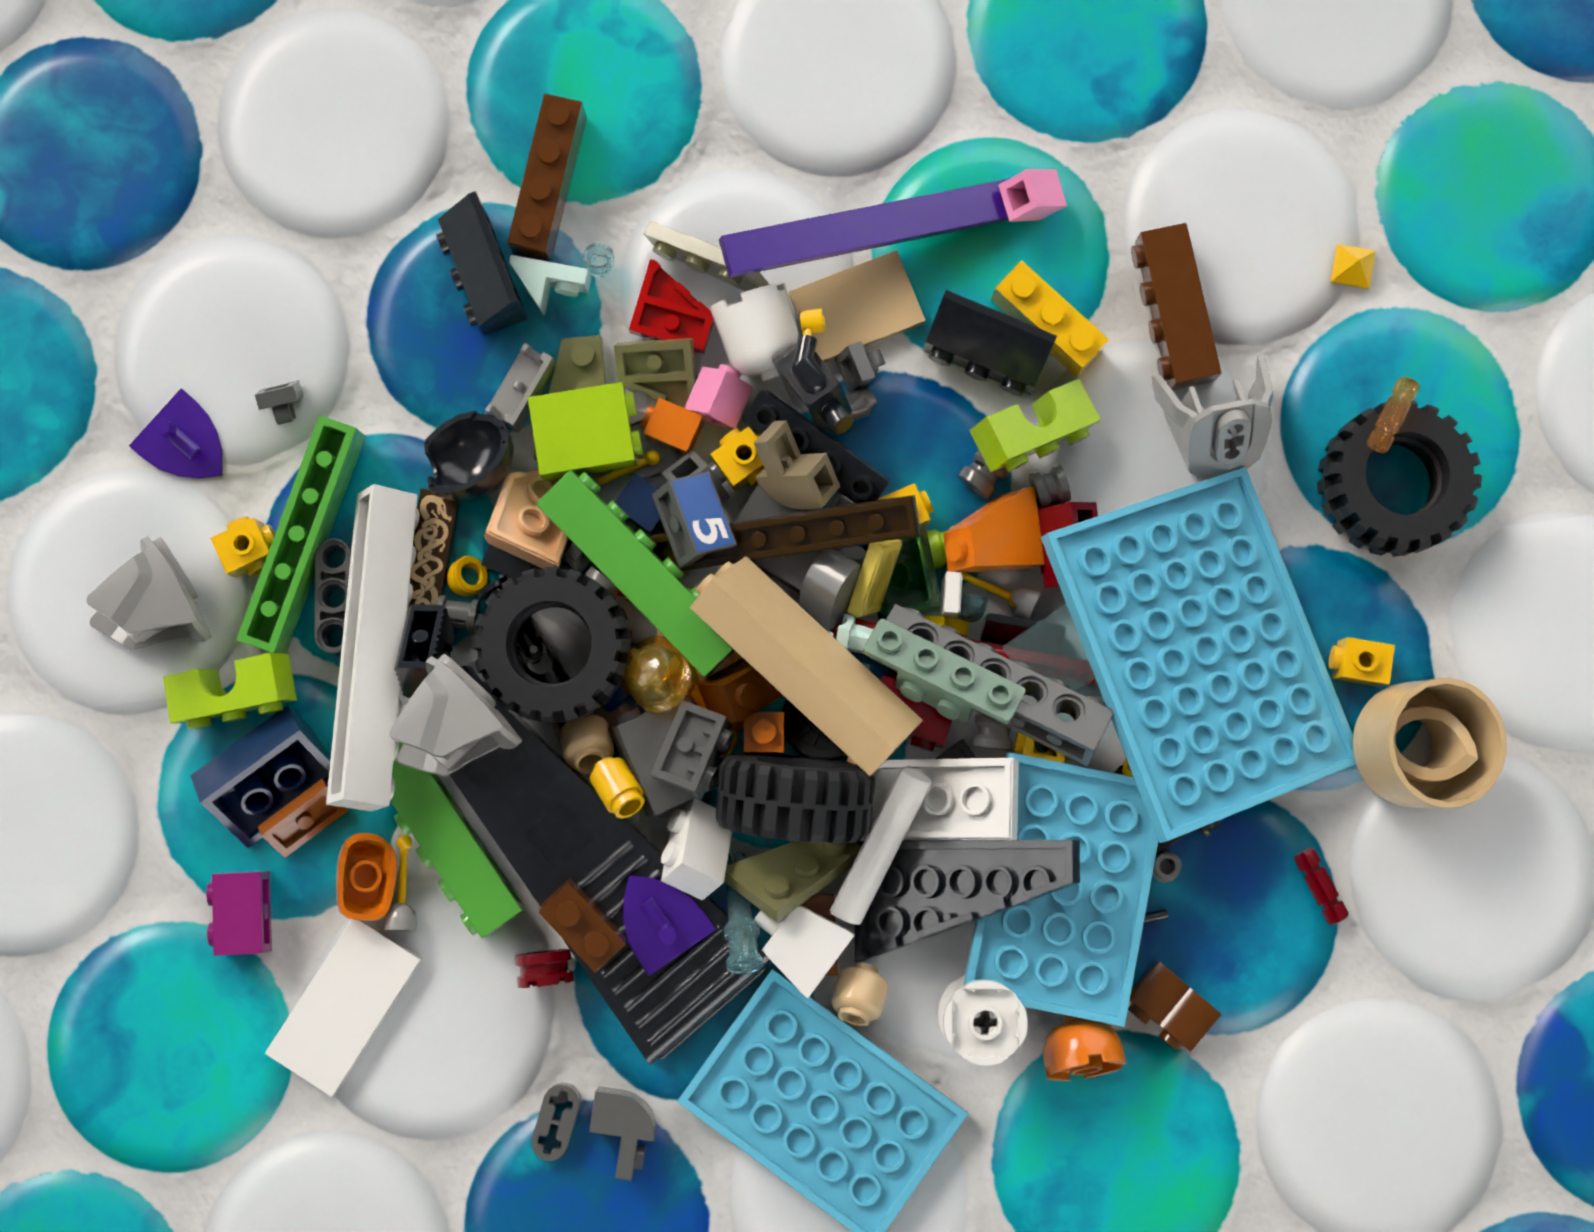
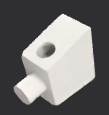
M802 905L778 922H775L762 911L753 920L755 924L771 935V938L762 948L764 954L807 998H809L855 936L849 929Z

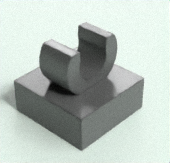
M861 341L848 345L835 358L848 393L867 386L876 378L874 372L878 371V367L886 364L880 349L866 353Z
M299 380L264 388L255 394L259 410L273 408L277 425L292 422L296 418L292 402L298 401L303 396Z

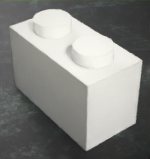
M693 798L682 809H676L669 819L667 828L671 832L669 842L661 857V863L664 864L661 881L703 900L724 883L732 831L724 829L719 825L716 819L715 807Z

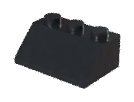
M471 192L438 218L442 232L437 233L436 236L444 256L451 254L456 267L450 269V273L458 292L465 289L470 303L464 304L463 307L472 327L478 325L483 334L487 335L528 318L489 216L477 192Z
M946 290L923 351L929 353V359L940 365L950 366L953 363L965 368V374L974 379L986 381L989 378L1001 383V389L1016 396H1022L1023 393L1031 395L1057 335Z

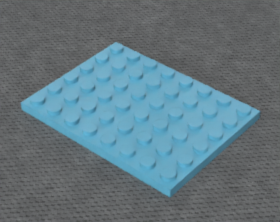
M1246 467L1049 532L1041 537L1106 707L1114 712L1111 720L1159 843L1172 840L1356 765L1353 754L1352 731Z

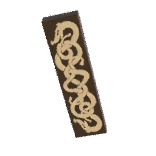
M422 488L420 489L417 506L420 514L419 522L414 530L413 546L416 548V558L410 572V584L413 588V594L407 606V612L411 605H436L439 596L444 595L460 502L437 497L430 490Z

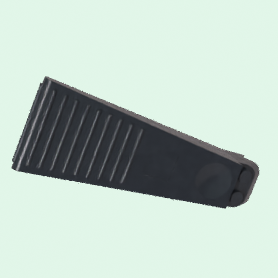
M460 666L487 691L483 685L485 682L483 675L477 673V670L471 666ZM490 694L497 704L494 708L500 711L522 739V742L513 749L499 747L467 763L450 774V777L539 906L571 877L626 936V945L596 973L564 939L563 941L646 1061L651 1065L659 1057L663 1060L767 971L765 966L771 960L764 954L762 947L709 896L700 900L686 893L705 912L716 930L648 976L628 942L623 921V901L629 875L651 877L661 881L664 864L661 863L663 852L627 818L620 819L614 813L608 812L592 784L578 771L569 767L565 763L564 758L523 718L514 711L504 708L498 703L499 699L494 694Z

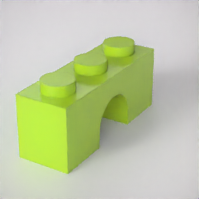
M1080 378L1048 391L1031 404L1038 418L1039 426L1030 423L1025 418L1019 405L1016 404L985 417L969 430L990 472L1006 467L1007 471L1011 472L1028 463V456L1036 453L1038 458L1041 459L1060 449L1059 443L1067 440L1069 446L1090 436L1088 429L1101 419Z
M266 653L235 660L236 681L229 693H226L222 688L219 670L194 669L163 676L170 724H186L187 730H194L212 726L211 719L222 717L223 722L247 719L246 712L258 709L259 715L283 711L282 704L297 701L289 654Z

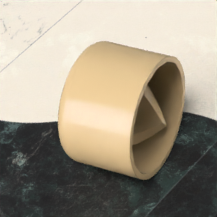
M1451 678L1398 683L1381 690L1361 710L1353 733L1354 759L1365 783L1384 800L1398 806L1410 808H1455L1477 801L1498 780L1505 763L1507 751L1505 727L1492 701L1475 686ZM1414 720L1422 722L1431 734L1432 753L1425 767L1406 759L1399 752L1395 744L1396 734L1400 728Z

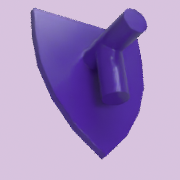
M182 388L129 445L139 456L159 470L179 477L202 479L223 476V452L218 432L206 411Z
M629 875L623 901L624 926L628 942L637 960L648 976H650L715 931L716 928L699 905L683 891L655 878Z

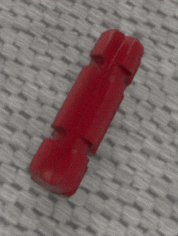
M1308 848L1297 853L1294 856V862L1300 872L1304 871L1306 876L1303 879L1317 905H1322L1324 908L1321 913L1329 925H1333L1345 920L1348 917V911L1343 901L1337 900L1336 897L1339 894L1325 867L1319 866L1318 863L1321 860L1316 850Z

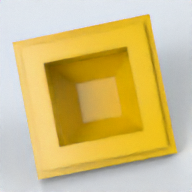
M1337 244L1330 283L1369 289L1376 251Z

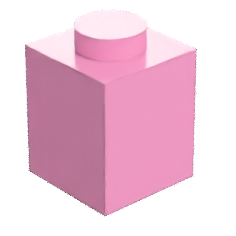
M1026 169L998 185L1009 222L1040 221L1067 206L1056 169Z
M720 364L718 369L702 366L685 409L702 415L703 420L712 426L736 429L753 386L740 379V372L730 366Z

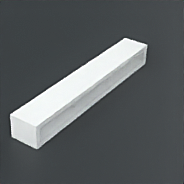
M376 484L359 492L356 498L326 805L365 811H375L388 807L395 791L392 769L393 761L398 754L399 744L398 741L390 737V730L402 712V702L399 699L400 681L397 680L398 676H396L394 667L405 625L407 606L413 594V588L410 584V572L416 558V548L413 546L414 530L418 525L420 516L419 510L416 508L417 494Z

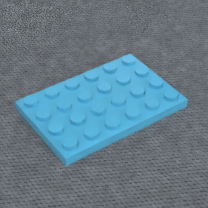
M1008 752L1006 758L1019 759L1017 840H1080V883L976 920L964 985L975 980H993L1013 991L1024 1007L1125 1027L1158 846V838L1135 779L1130 776Z
M773 968L677 1100L679 1104L852 1232H885L968 1115L965 1109L848 1023L840 1020L837 1015L811 996L809 998L805 997L791 981Z

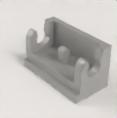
M524 343L492 401L486 407L485 414L494 415L501 421H504L507 427L519 433L530 415L528 397L542 395L553 376L556 365L553 357L544 352L541 355L534 351L529 344Z

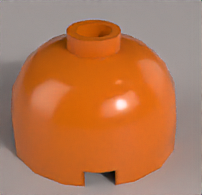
M1066 1015L1063 1017L1064 1024L1053 1028L1046 1037L1043 1059L1048 1080L1070 1081V1074L1084 1075L1083 1079L1117 1071L1122 1068V1064L1126 1065L1120 1037L1113 1027L1107 1023Z

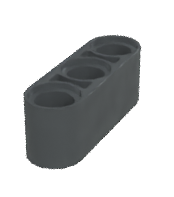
M332 538L322 542L315 554L314 636L316 644L320 649L327 653L341 656L342 644L338 647H332L328 638L334 628L342 627L344 629L352 547L339 539ZM343 549L346 555L344 563L338 568H331L329 563L330 555L335 550ZM337 588H343L345 591L344 602L339 607L332 608L329 604L331 592Z

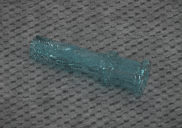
M733 852L734 863L748 858L745 853ZM730 853L728 854L727 865L733 863ZM725 883L729 922L725 925L723 931L724 938L729 942L730 954L726 960L727 970L735 974H750L760 970L763 966V958L758 954L757 947L760 927L753 920L751 902Z

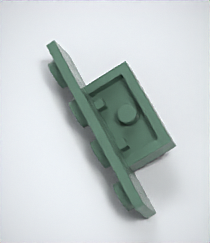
M885 619L878 621L863 647L865 655L898 671L895 688L900 690L904 697L914 702L922 701L936 708L942 716L950 720L959 719L967 723L974 709L998 721L1008 724L1026 691L1024 687Z

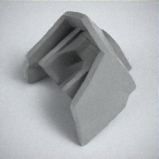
M1265 355L1257 356L1256 379L1249 391L1248 399L1240 379H1233L1234 391L1237 395L1236 400L1230 403L1213 405L1207 409L1201 406L1195 386L1189 387V391L1181 403L1160 374L1152 375L1155 400L1164 411L1166 421L1189 473L1210 479L1243 467L1248 469L1260 460L1272 423L1270 406L1273 400V388Z
M148 536L141 539L142 552L132 557L113 572L86 599L87 604L97 611L90 619V626L129 650L185 637H191L200 642L212 638L200 607L194 600L198 597L194 587L161 537L153 541Z
M443 654L439 659L431 656L425 661L427 677L411 696L390 730V737L395 741L403 743L397 755L399 764L443 777L452 774L467 763L499 747L513 749L522 742V739L500 711L494 708L497 704L491 695L446 654Z

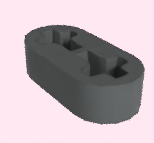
M560 1082L553 1085L543 1098L531 1145L534 1153L545 1161L559 1159L566 1152L570 1144L581 1106L580 1093L570 1083ZM562 1091L568 1093L567 1100L573 1102V1107H566L562 1112L561 1119L554 1116L557 1110V1103L551 1101L552 1096L558 1097ZM552 1124L558 1126L556 1140L562 1143L561 1146H555L550 1152L545 1150L546 1143L540 1141V1136H547Z

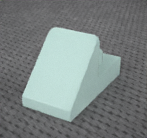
M515 255L510 256L509 263L543 316L546 313L551 287L555 288V292L565 296L575 297L578 296V292L589 294L591 276L588 269Z

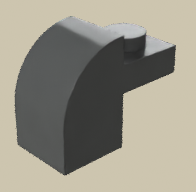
M854 545L842 547L839 551L834 549L823 550L814 560L804 578L798 605L827 631H830L842 622L844 614H850L847 610L867 553L862 547Z
M602 1086L596 1089L589 1132L621 1137L615 1178L632 1180L635 1169L642 1170L646 1145H639V1140L654 1142L656 1138L657 1125L654 1113L647 1102L633 1092Z

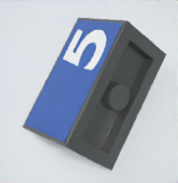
M709 471L668 480L652 494L679 568L693 565L707 554L733 548L737 545Z

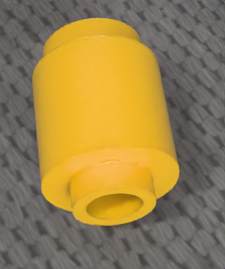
M606 757L595 764L589 780L608 812L614 813L620 819L630 817L638 812L645 802L642 797L643 789L626 761L619 757Z

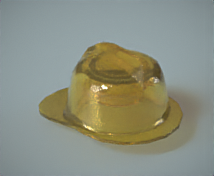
M652 636L645 638L630 650L631 655L626 662L625 682L623 684L637 704L646 711L654 713L669 711L680 704L687 695L691 685V669L681 653L666 637Z

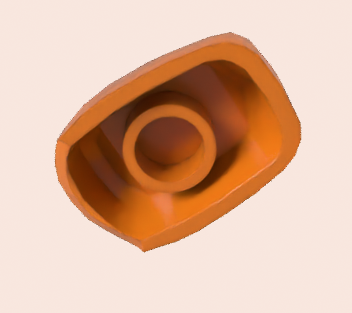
M357 833L346 839L338 856L336 871L337 904L340 914L348 919L362 921L379 920L387 914L391 905L397 873L395 850L387 841L376 834Z

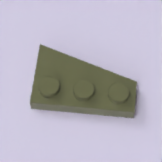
M653 221L649 222L643 233L654 246L652 251L660 257L670 261L676 258L693 270L704 274L707 273L744 292L770 285L760 272L729 278L721 248Z
M601 335L562 339L549 394L605 385L606 376ZM536 449L533 456L535 460H537Z
M793 841L726 865L724 882L775 922H778L851 868L862 846L856 842L810 843L806 841Z

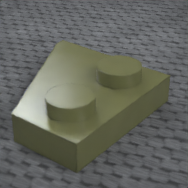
M693 338L618 342L614 345L618 382H623L624 387L633 391H643L654 400L658 401V398L685 408L698 377Z

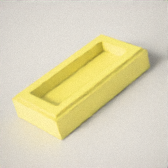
M895 539L869 544L847 610L848 613L859 618L880 611L902 546L901 540Z

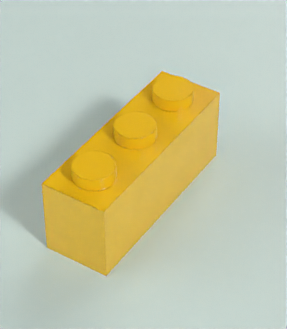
M1022 260L994 289L991 301L1008 316L1057 335L1050 354L1075 377L1103 350L1109 340Z

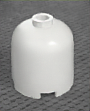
M776 283L740 293L741 301L726 304L724 299L713 304L710 310L732 367L745 376L761 375L763 382L780 377L772 360L796 344L799 336L785 283L777 286Z

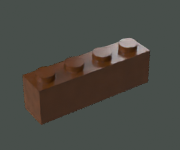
M544 93L507 241L513 255L552 262L587 119L581 101Z
M1187 223L1140 232L1135 241V246L1131 247V256L1135 269L1140 268L1144 283H1140L1142 303L1144 306L1150 307L1152 320L1148 323L1150 338L1153 344L1158 343L1161 358L1157 359L1158 373L1167 381L1172 390L1214 382L1222 372Z

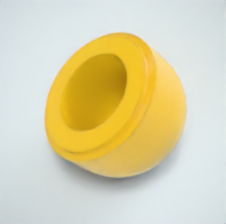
M461 557L449 567L447 584L456 595L462 597L474 596L488 584L487 569L481 566L482 562L475 557ZM463 567L472 568L478 573L476 585H469L464 581L461 575Z

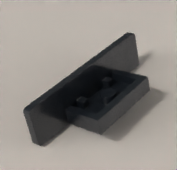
M767 389L759 391L742 418L744 423L761 435L773 421L787 420L800 454L827 453L840 484V488L837 491L855 504L878 500L890 484L888 477Z

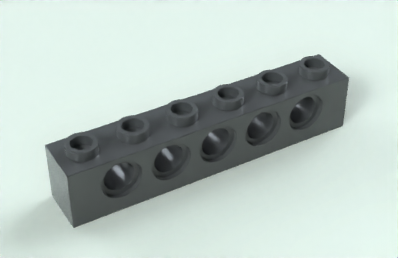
M897 604L894 605L886 619L887 621L1024 687L1026 690L1024 695L1032 696L1037 700V703L1034 704L1021 700L1008 724L998 721L976 709L974 711L1088 767L1114 713L1112 709L1106 707L1103 701L1092 696L1085 697L1071 690L1061 680L1048 679L1034 672L1024 662L1011 661L997 654L987 644L972 642L962 637L957 630L950 626H940L931 622L915 609H905ZM870 658L871 660H873V661H875V662H877V663H879V664H881V665H883V666H885V667H887V668H889V669H891V670H893V671H895V672L898 673L897 670H895V669H893V668H891V667H889V666H887V665H885V664H883V663H881V662H879V661H877V660H875V659H873V658ZM1057 714H1069L1074 721H1063Z

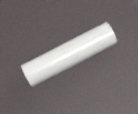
M910 766L904 767L899 771L830 909V914L850 924L860 925L932 783L929 777Z

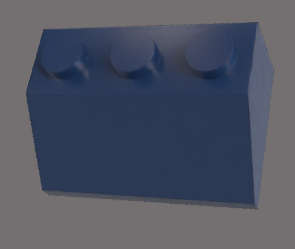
M286 705L283 711L275 713L190 776L200 803L249 848L263 838L257 826L322 778L328 784L331 756L312 729L289 705Z

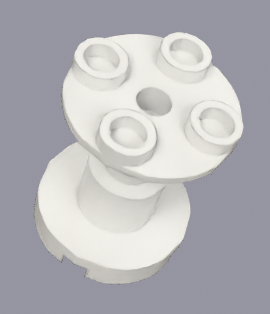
M962 976L950 983L940 998L937 1013L940 1029L954 1051L968 1062L983 1066L1002 1063L1015 1053L1025 1040L1028 1026L1025 1007L1013 991L999 982L984 979L975 980L964 985L965 976Z

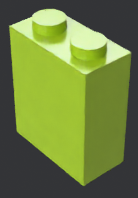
M623 382L528 397L539 475L544 481L561 479L569 470L581 475L584 471L587 474L638 466L636 455L643 454L641 436L639 431L632 432L630 420L631 416H637L633 392L626 393Z

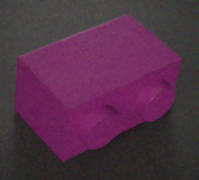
M270 871L212 874V882H209L207 885L206 898L208 905L212 906L213 922L209 923L207 929L208 944L210 947H213V955L256 954L272 951Z

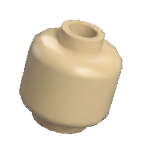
M591 714L584 718L581 717L566 722L562 726L560 732L562 753L565 763L573 770L584 774H591L597 762L606 757L614 756V743L608 730L610 725L603 717Z
M859 962L855 964V967H848L839 972L832 996V1006L838 1012L840 1020L855 1026H867L870 1021H875L881 1017L888 992V982L882 975L878 974L879 970L877 967Z

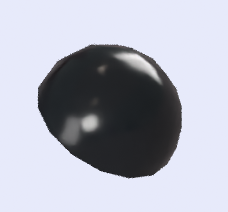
M475 410L456 415L437 427L424 442L425 455L430 461L434 478L432 476L427 477L428 489L437 497L461 503L481 500L497 490L511 469L514 452L512 437L505 422L494 415L479 414Z

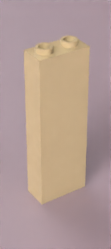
M747 556L734 565L728 561L715 575L710 573L695 589L699 596L689 608L869 776L897 750L923 721Z

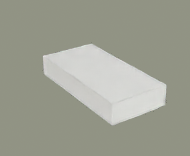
M946 572L941 580L939 616L955 618L960 612L963 576L961 572Z

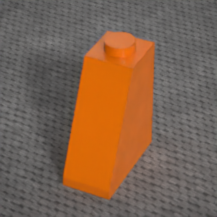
M1026 487L1001 494L943 533L948 572L1020 571L1045 565L1035 487Z

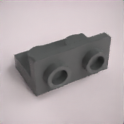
M682 700L650 775L652 778L688 791L693 797L702 799L705 791L710 792L716 783L719 769L715 767L721 753L727 754L733 742L734 731H731L732 725L728 718Z

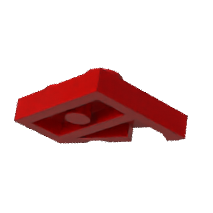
M650 259L629 332L652 340L693 338L695 352L705 354L714 324L711 310L702 302L697 301L679 281L676 282L661 268L657 261Z

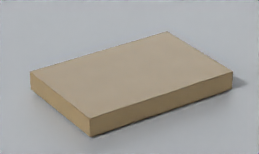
M897 250L789 291V297L799 322L803 311L822 309L826 331L813 333V337L817 339L815 351L824 363L835 359L848 345L861 341L863 347L921 326L926 321Z

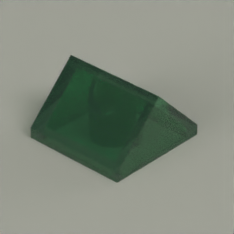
M920 528V536L899 539L902 541V546L880 611L877 612L878 620H886L895 604L905 609H915L921 614L938 612L941 609L942 602L926 528ZM869 545L864 546L865 551L868 550Z

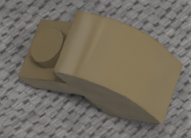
M787 420L773 421L754 442L764 469L757 475L756 479L763 490L778 503L793 509H822L840 488L827 453L800 454Z

